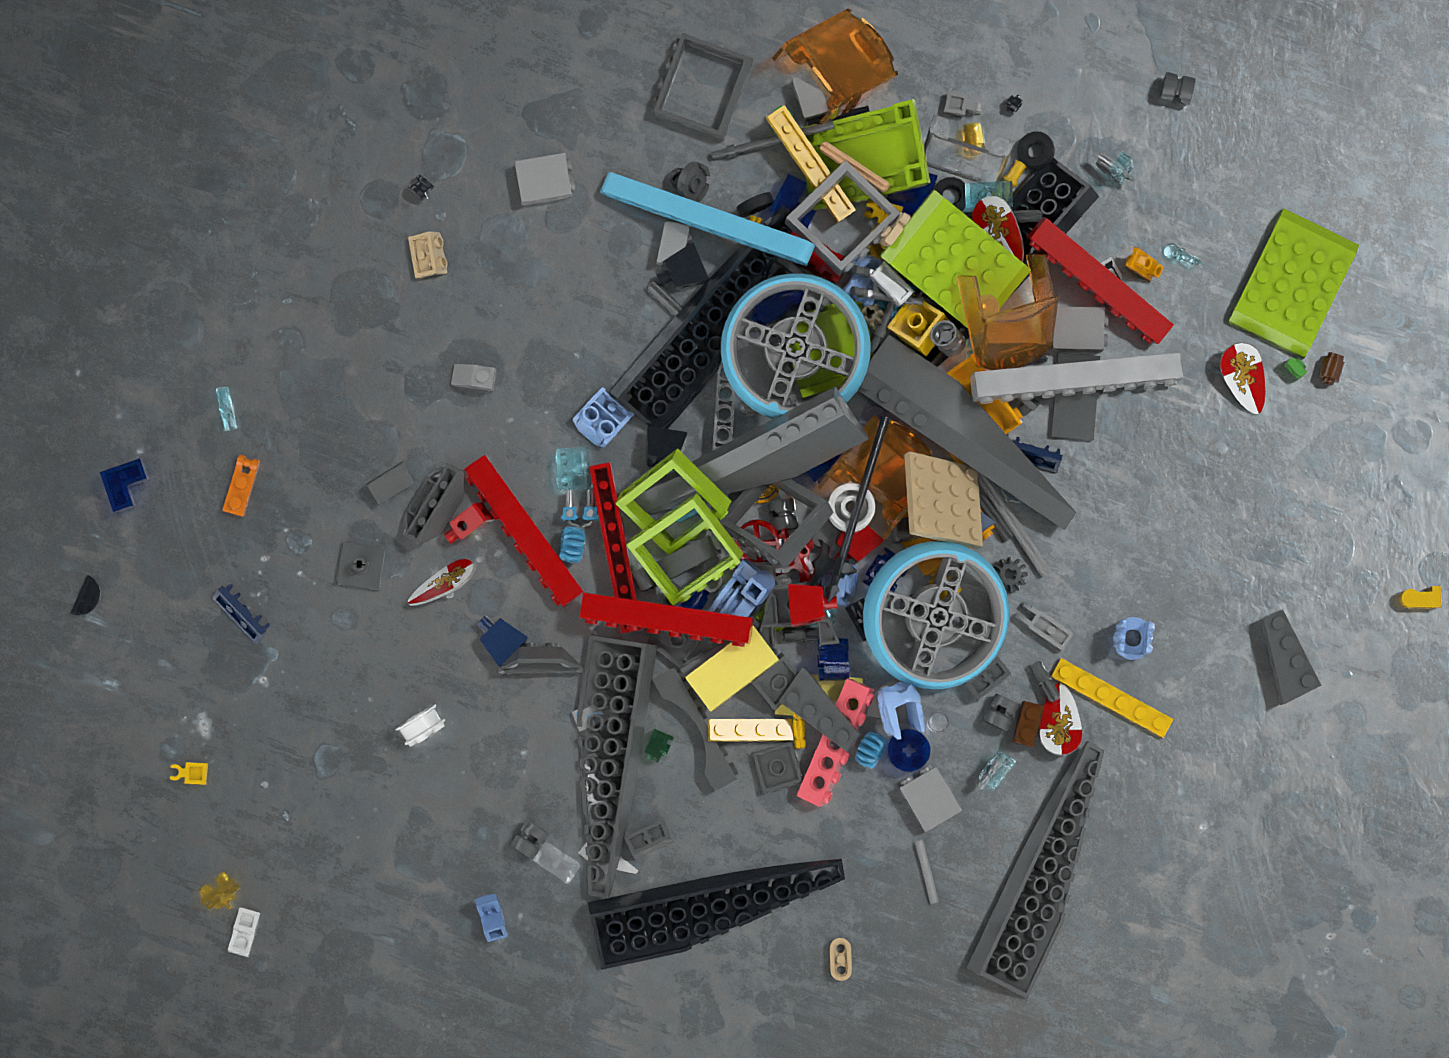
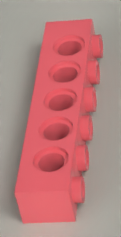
M847 678L836 706L858 730L859 725L862 726L866 719V714L864 713L867 706H871L875 698L873 692L875 689L854 679ZM854 698L858 701L856 710H853L850 706ZM822 735L797 796L817 806L828 804L833 795L831 790L834 784L836 785L840 780V769L849 759L850 754L848 751L841 747L836 749L834 742L825 735ZM828 757L833 760V766L830 769L825 765ZM819 777H822L825 781L822 788H819L817 785Z

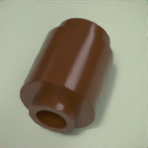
M1328 352L1327 357H1324L1319 373L1323 383L1334 385V382L1338 383L1340 381L1345 362H1343L1344 356Z

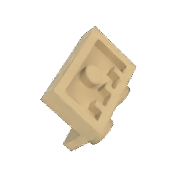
M429 231L408 237L415 278L420 279L436 274H447V260L444 257L443 251L444 242L439 232Z

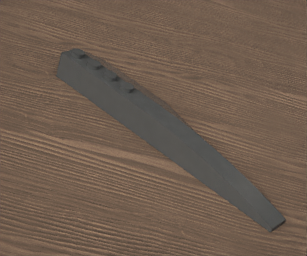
M887 336L870 360L867 373L857 391L1065 530L1077 512L977 401L973 402V397L961 383L892 336Z
M833 387L692 461V463L726 495L797 477L868 440L869 437L837 388ZM675 470L659 479L637 496L634 501L645 512L650 514L677 507L698 492Z
M589 635L577 714V727H582L583 710L591 705L596 710L611 708L619 716L608 720L602 714L591 715L588 719L589 728L579 732L578 746L581 748V759L579 761L583 777L581 779L583 814L586 821L584 834L587 836V847L585 849L589 865L587 867L588 893L591 896L609 899L621 856L635 790L657 645ZM604 699V705L599 707L597 702ZM599 717L601 723L594 726L593 720Z
M1089 741L1085 742L1041 814L966 968L1027 999L1066 915L1064 909L1070 898L1068 894L1070 883L1074 881L1075 874L1073 871L1075 863H1078L1086 830L1084 824L1086 818H1089L1090 813L1088 807L1091 796L1094 797L1095 778L1099 775L1104 749Z

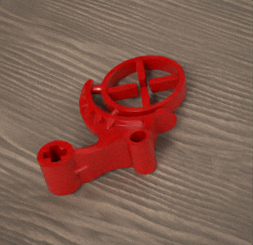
M750 520L740 527L744 529L753 525L754 536L758 539L760 538L759 525L767 528L774 535L775 539L762 541L770 546L776 545V550L781 548V538L784 539L785 543L790 537L787 528H783L782 533L779 534L772 524L764 520ZM734 539V542L741 549V545ZM812 539L789 564L790 569L798 570L800 583L808 582L813 576L814 569L809 558V553L815 545ZM744 552L741 557L742 560L747 558L750 562H768V560H763V556H757V560L751 559ZM776 573V576L782 575L784 573ZM820 581L819 584H816L815 586H820V587H822V586H821V581Z

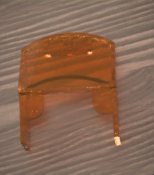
M849 8L786 41L772 57L775 62L788 55L797 64L803 65L807 63L831 94L827 100V107L830 111L821 119V125L843 113L847 114L898 75V71L894 70L892 63L894 61L893 55L883 38L863 17L859 19L851 14L852 10Z
M1045 254L1026 255L1028 268L1031 269L1029 274L1034 302L1000 312L998 301L994 296H981L976 276H957L976 367L988 370L1020 368L1038 359L1053 344L1059 296L1054 295Z
M873 415L863 428L869 439L845 451L828 471L817 487L821 490L829 479L841 485L847 484L849 481L861 484L880 423V419H877L878 416ZM892 420L888 422L868 487L873 498L884 506L882 509L883 518L891 524L882 536L885 540L908 511L904 454L914 452L932 457L933 453L919 437Z

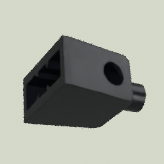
M694 242L664 261L667 270L656 274L661 286L673 281L676 290L705 284L709 280Z
M648 426L646 435L647 466L654 467L677 448L683 453L686 447L687 432Z

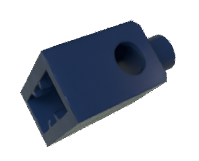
M484 616L477 623L485 632L479 640L499 667L529 640L526 635L501 618L494 624L487 616Z

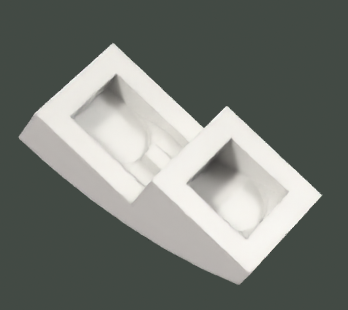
M239 908L228 952L249 957L260 918L259 912Z

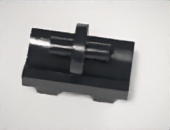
M864 598L845 608L863 642L867 640L863 624Z

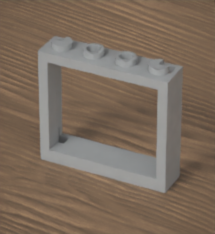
M845 160L786 217L785 224L799 238L815 245L813 251L840 276L843 272L847 273L855 266L853 262L858 258L863 259L870 250L868 248L873 243L875 245L879 243V240L882 238L881 232L886 226L894 224L900 212ZM848 176L888 217L848 256L840 261L800 220L843 178Z

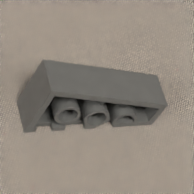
M1279 610L1261 619L1280 705H1284L1322 686L1284 610Z

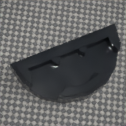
M87 575L70 614L79 616L89 614L100 603V586L91 576Z

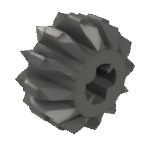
M1011 557L1007 558V564L1003 559H1000L999 563L1002 568L998 565L993 567L999 572L998 575L1004 587L1008 586V593H1012L1013 585L1017 591L1021 589L1017 582L1022 585L1026 584V581L1021 578L1028 576L1027 572L1021 573V570L1026 565L1023 564L1018 567L1017 565L1020 561L1018 558L1014 561V564H1012ZM1005 570L1009 572L1014 571L1015 575L1013 577L1015 579H1006L1004 576L1007 574Z

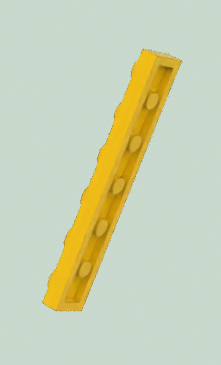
M784 105L767 116L766 119L815 190L831 173ZM839 184L822 199L837 223L856 211Z
M1060 658L1051 675L1053 679L1164 738L1173 721V718Z

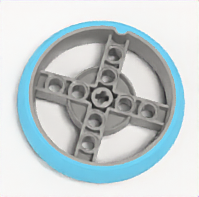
M779 275L755 285L734 305L722 332L721 358L724 372L731 387L746 405L770 419H774L797 407L786 406L795 380L808 378L814 375L820 368L846 377L837 390L847 403L862 384L870 361V335L859 307L841 288L830 281L813 275ZM789 290L805 291L797 315L784 318L771 328L745 319L758 303L773 294ZM824 298L834 303L846 317L854 338V357L828 348L825 334L816 324ZM807 303L816 305V310L813 313L805 312L804 306ZM800 323L808 324L809 330L806 333L797 331V326ZM752 329H759L761 331L760 338L752 339L749 336ZM779 336L782 339L779 346H772L769 343L770 338ZM738 339L764 348L765 359L770 368L776 373L767 399L751 387L742 373L737 355ZM799 343V347L802 348L801 351L797 350L796 353H792L790 346ZM813 350H819L822 353V357L814 361L810 358V353ZM833 357H839L842 360V364L840 367L834 368L830 365V360ZM786 363H792L795 366L794 371L790 374L782 370ZM779 383L787 385V391L783 394L775 391V387Z
M944 541L919 543L894 555L875 575L864 602V632L868 645L877 661L896 679L923 689L955 687L979 675L989 666L1001 649L1009 624L1007 593L1001 578L992 565L974 550L961 544ZM942 558L934 584L920 588L911 597L890 590L897 578L911 566L924 560ZM966 565L979 575L987 589L990 600L989 621L968 615L965 601L958 592ZM953 570V577L947 580V572ZM946 590V598L940 600V593ZM900 598V606L898 608H894V601ZM920 604L921 609L919 613L914 614V607ZM882 610L905 616L907 628L915 638L907 666L900 662L887 646L882 631ZM934 613H935V614L940 613L939 618H938V617H935V618H934V617H933ZM959 616V623L953 626V619ZM978 622V630L976 632H972L973 624ZM933 631L932 639L927 641V633ZM961 634L982 640L976 651L958 666L945 671L931 672L940 646L954 642ZM926 651V658L920 661L919 655Z

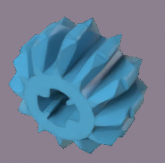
M566 526L564 528L559 547V557L561 560L569 563H578L580 561L585 543V532L583 529L573 526Z
M868 732L858 746L855 760L865 767L874 768L884 754L887 739L877 732Z

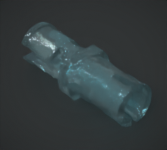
M230 387L218 388L216 391L220 404L219 411L222 415L224 431H230V422L231 428L235 430L237 426Z

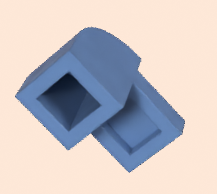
M747 558L741 561L732 575L745 586L741 594L756 606L765 601L775 586V580L767 570L761 571Z
M496 893L475 899L487 942L508 937L504 916Z

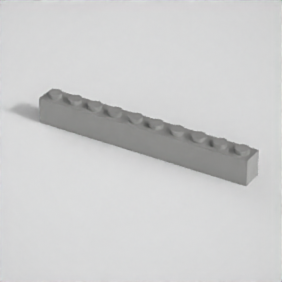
M1180 353L980 371L974 372L970 376L973 402L980 401V404H988L997 399H1001V402H1009L1017 397H1021L1022 400H1030L1038 395H1042V398H1050L1059 393H1062L1063 396H1071L1075 392L1083 391V394H1091L1103 389V392H1112L1116 388L1124 387V390L1136 389V386L1144 385V388H1153L1157 384L1163 383L1164 386H1174L1183 378Z

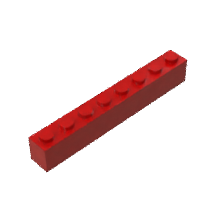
M1042 217L1027 235V238L1030 240V246L1038 252L1040 249L1047 254L1045 258L1054 265L1058 263L1062 266L1061 271L1069 278L1074 276L1078 280V286L1086 292L1088 289L1095 294L1093 298L1102 305L1105 302L1110 306L1109 311L1117 318L1122 316L1126 320L1124 324L1131 330L1135 331L1137 329L1142 333L1140 337L1148 344L1152 342L1159 344L1174 326L1172 322L1047 218Z
M484 454L464 469L467 473L464 475L470 486L475 484L479 489L476 494L483 503L486 501L489 503L491 509L488 511L493 518L502 521L504 525L501 529L506 536L510 537L512 535L516 543L513 545L519 554L525 553L528 557L527 565L532 572L538 571L541 576L538 580L545 589L548 587L551 589L553 594L550 597L557 606L561 604L565 608L583 595L584 591Z
M608 462L589 466L614 597L638 600L621 511L615 504L618 495L612 464ZM620 624L622 634L638 632L627 630V625Z
M584 592L579 618L585 619L584 623L597 625L598 621L606 622L605 626L618 628V625L622 624L627 625V630L639 631V628L642 627L648 628L647 633L660 634L662 630L668 631V636L681 638L682 634L690 635L689 639L702 641L703 637L711 638V642L723 644L724 640L732 641L733 646L744 647L745 643H751L754 618Z

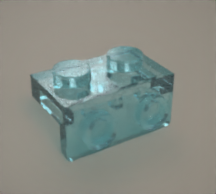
M589 447L557 448L556 463L558 475L556 481L559 490L577 491L591 489Z

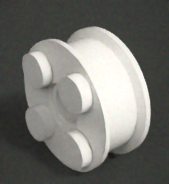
M847 483L839 486L831 494L828 501L834 512L829 519L841 531L846 532L851 513L846 510L845 505L847 503L855 504L860 488L859 484ZM867 490L855 532L864 529L874 515L875 501L869 490Z
M435 704L415 714L395 729L396 731L400 730L406 740L405 745L409 744L411 747L416 743H420L428 738V735L437 732L445 726L443 723L445 719H440L434 709L436 707Z

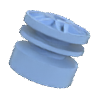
M732 577L716 593L708 611L715 612L718 608L721 610L720 613L750 617L756 605L741 594L744 587L741 583L737 589L733 588L737 580Z

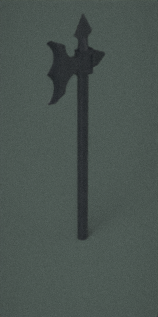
M881 416L838 557H835V561L830 557V546L825 541L818 539L821 546L820 553L811 562L814 569L813 576L805 585L813 586L819 584L822 577L831 572V582L825 587L828 603L840 591L838 588L840 578L844 579L845 575L849 576L857 572V569L850 565L849 560L846 558L889 422V418Z

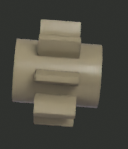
M876 303L873 306H865L863 309L859 308L864 316L867 327H872L875 330V326L883 324L880 317L884 313L882 310L878 311L879 306Z

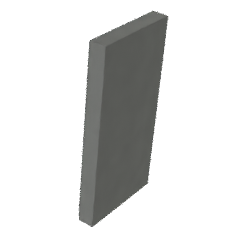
M1058 352L1057 364L1100 360L1101 356ZM1098 390L1091 394H1083V391L1075 392L1071 396H1063L1062 393L1055 394L1051 437L1094 440Z

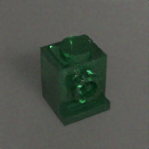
M654 729L645 749V753L648 754L647 758L659 763L662 755L667 756L671 746L667 743L669 740L673 741L674 737Z

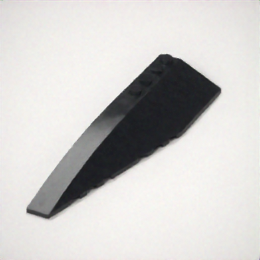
M1053 158L1046 167L1034 169L1006 202L1010 205L1012 211H1042V217L1050 220L1067 234L1098 199L1099 195L1091 185ZM1038 222L1018 223L1024 246L1023 263L1031 271L1015 291L1047 255L1041 249L1038 252L1030 246V240L1027 238V235ZM941 307L940 311L964 335L965 341H967L974 333ZM936 345L927 356L918 351L916 352L936 367L949 357L943 354Z
M782 205L762 225L791 235L792 230L785 224L786 217L791 211ZM742 244L688 301L610 393L646 425L669 429L717 373L722 360V332L734 305L748 290L767 280L770 274L769 270L774 261H777L778 256Z
M842 859L793 863L720 874L610 897L609 899L587 902L601 970L686 952L698 943H706L710 941L709 938L720 933L721 935L728 933L731 928L748 924L772 913L771 910L789 905V902L800 897L803 899L817 889L822 890L845 880Z

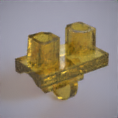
M222 872L215 878L219 886L214 890L210 884H205L199 888L202 897L200 901L209 910L215 906L219 910L224 905L228 910L231 909L230 901L236 898L233 893L241 888L237 881L225 872Z

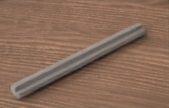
M978 472L979 484L1041 577L1049 575L1051 569L993 482Z

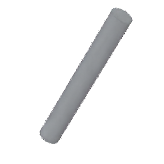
M923 840L915 841L930 904L937 903L939 900Z

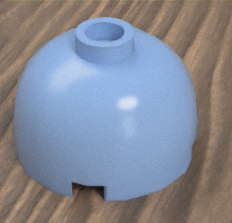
M850 564V565H852L855 569H858L856 565ZM831 572L825 574L821 579V586L824 587L826 596L825 587L831 582ZM857 573L849 576L845 575L844 579L840 578L838 583L840 591L835 595L837 596L838 605L849 606L852 603L848 602L850 597L855 596L858 584Z

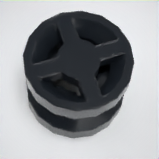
M418 174L416 181L411 183L408 188L425 200L427 193L432 191L435 186Z

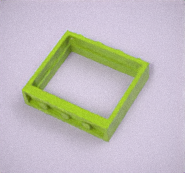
M677 448L624 489L615 503L644 530L654 523L655 520L634 499L672 469H675L714 508L711 512L717 519L721 520L728 514L729 511L727 509L731 500ZM700 519L675 539L665 530H662L651 539L670 555L674 551L684 548L689 540L694 541L703 529L707 531L710 528L703 519Z
M695 493L639 532L627 543V547L672 605L679 601L680 603L687 601L691 597L690 594L696 590L698 593L703 590L711 579L713 581L718 580L724 575L723 571L727 568H730V570L734 569L736 565L741 563L740 558L743 555L741 549L698 493ZM695 508L730 555L678 590L643 543Z

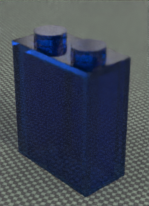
M789 290L773 294L753 308V322L766 327L773 326L799 309L804 296L803 290Z

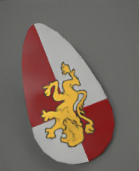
M988 196L981 199L975 205L972 221L1023 262V240L1010 205L998 196Z
M1242 342L1233 344L1226 348L1221 355L1220 371L1239 403L1253 414H1259L1263 409L1266 396L1261 356L1257 349L1250 344Z
M459 559L450 563L424 582L408 599L409 605L425 604L443 596L452 598L454 595L453 591L462 587L472 577L475 571L474 564L469 559Z
M1057 683L1055 687L1060 694V698L1055 702H1049L1048 698H1046L1040 722L1039 736L1042 745L1047 751L1063 756L1071 754L1081 744L1082 727L1073 696L1064 684Z

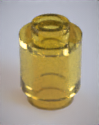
M979 122L963 125L964 130H962L965 151H969L970 155L982 153V149L986 148L983 127L980 126Z

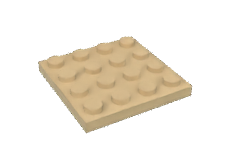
M914 452L904 454L909 533L939 541L961 544L975 549L983 547L978 472L968 465Z

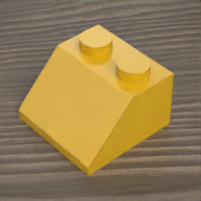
M923 300V305L904 304L887 328L910 347L927 356L935 346L930 335L932 328L936 323L944 320L949 321L944 313Z

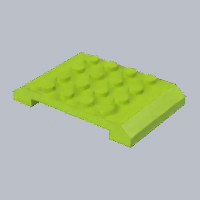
M914 99L895 103L890 107L833 121L835 129L806 136L831 174L840 164L820 152L819 148L823 142L830 143L889 182L890 187L885 193L877 190L882 196L922 187L930 183L916 101ZM848 176L838 183L852 204L871 199ZM806 178L808 194L810 195L814 188ZM822 200L811 209L814 212L828 210Z
M934 189L911 216V219L903 227V231L894 243L886 247L879 255L976 336L979 335L1031 271L1023 262Z
M1283 208L1228 322L1304 359L1358 251L1359 244Z

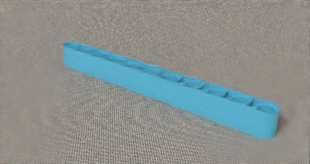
M612 172L607 173L600 193L612 199L807 266L815 248L813 243L805 239Z

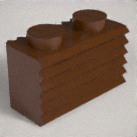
M1028 701L1022 702L1012 743L1027 747L1035 746L1034 742L1036 741L1035 738L1037 737L1036 734L1038 733L1037 730L1039 729L1038 726L1040 725L1039 722L1043 713L1042 709H1044L1043 705Z

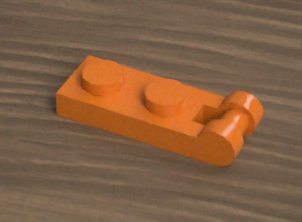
M239 454L222 511L244 517L260 460L255 458L251 460L246 458L245 455ZM244 466L250 468L249 474L242 472Z

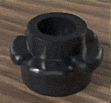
M1011 95L1005 103L1007 112L1010 111L1012 114H1015L1024 102L1019 98L1020 95L1015 97Z

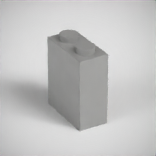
M565 153L515 161L523 206L572 198L575 184L574 179H569L568 171H572L570 158L566 159Z
M1054 306L1052 308L1051 351L1102 352L1104 347L1108 346V334H1104V326H1108V313H1105V307Z
M930 765L919 771L921 774L919 777L913 779L910 776L901 782L903 786L899 788L924 832L931 830L962 811L937 766L932 768Z

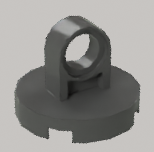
M691 162L685 168H675L672 170L668 179L673 187L677 189L678 196L700 202L709 189V184L706 182L707 176L710 177V172L706 165L699 162ZM679 176L678 182H675L676 177Z

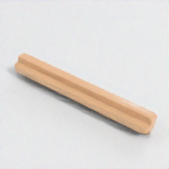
M823 142L819 150L821 153L840 165L846 160L880 192L885 193L890 187L889 182L830 143Z

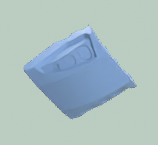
M604 387L587 402L573 419L578 431L594 445L605 448L634 416V413L628 412L605 391Z

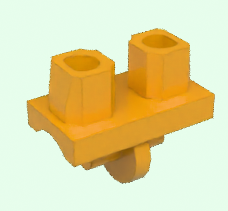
M1133 247V254L1127 257L1126 267L1145 280L1151 281L1152 277L1159 278L1163 266L1140 248Z

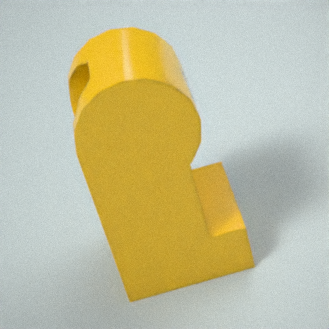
M1441 586L1429 587V592H1418L1415 589L1404 590L1399 595V602L1405 608H1440Z

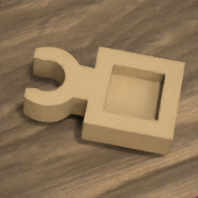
M905 212L901 213L893 225L886 226L881 232L882 238L879 240V243L884 247L891 246L911 217Z

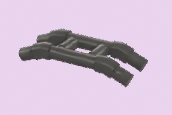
M857 265L852 268V273L867 278L875 271L872 268ZM897 273L907 284H913L905 276ZM874 282L872 290L852 286L850 289L852 295L861 298L893 302L884 292H881V289ZM910 295L903 304L923 305L924 297Z

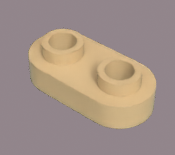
M836 938L830 944V972L833 978L838 981L847 980L852 973L851 945L844 938ZM839 944L844 946V951L841 953L836 950ZM839 966H844L845 972L843 974L837 972Z

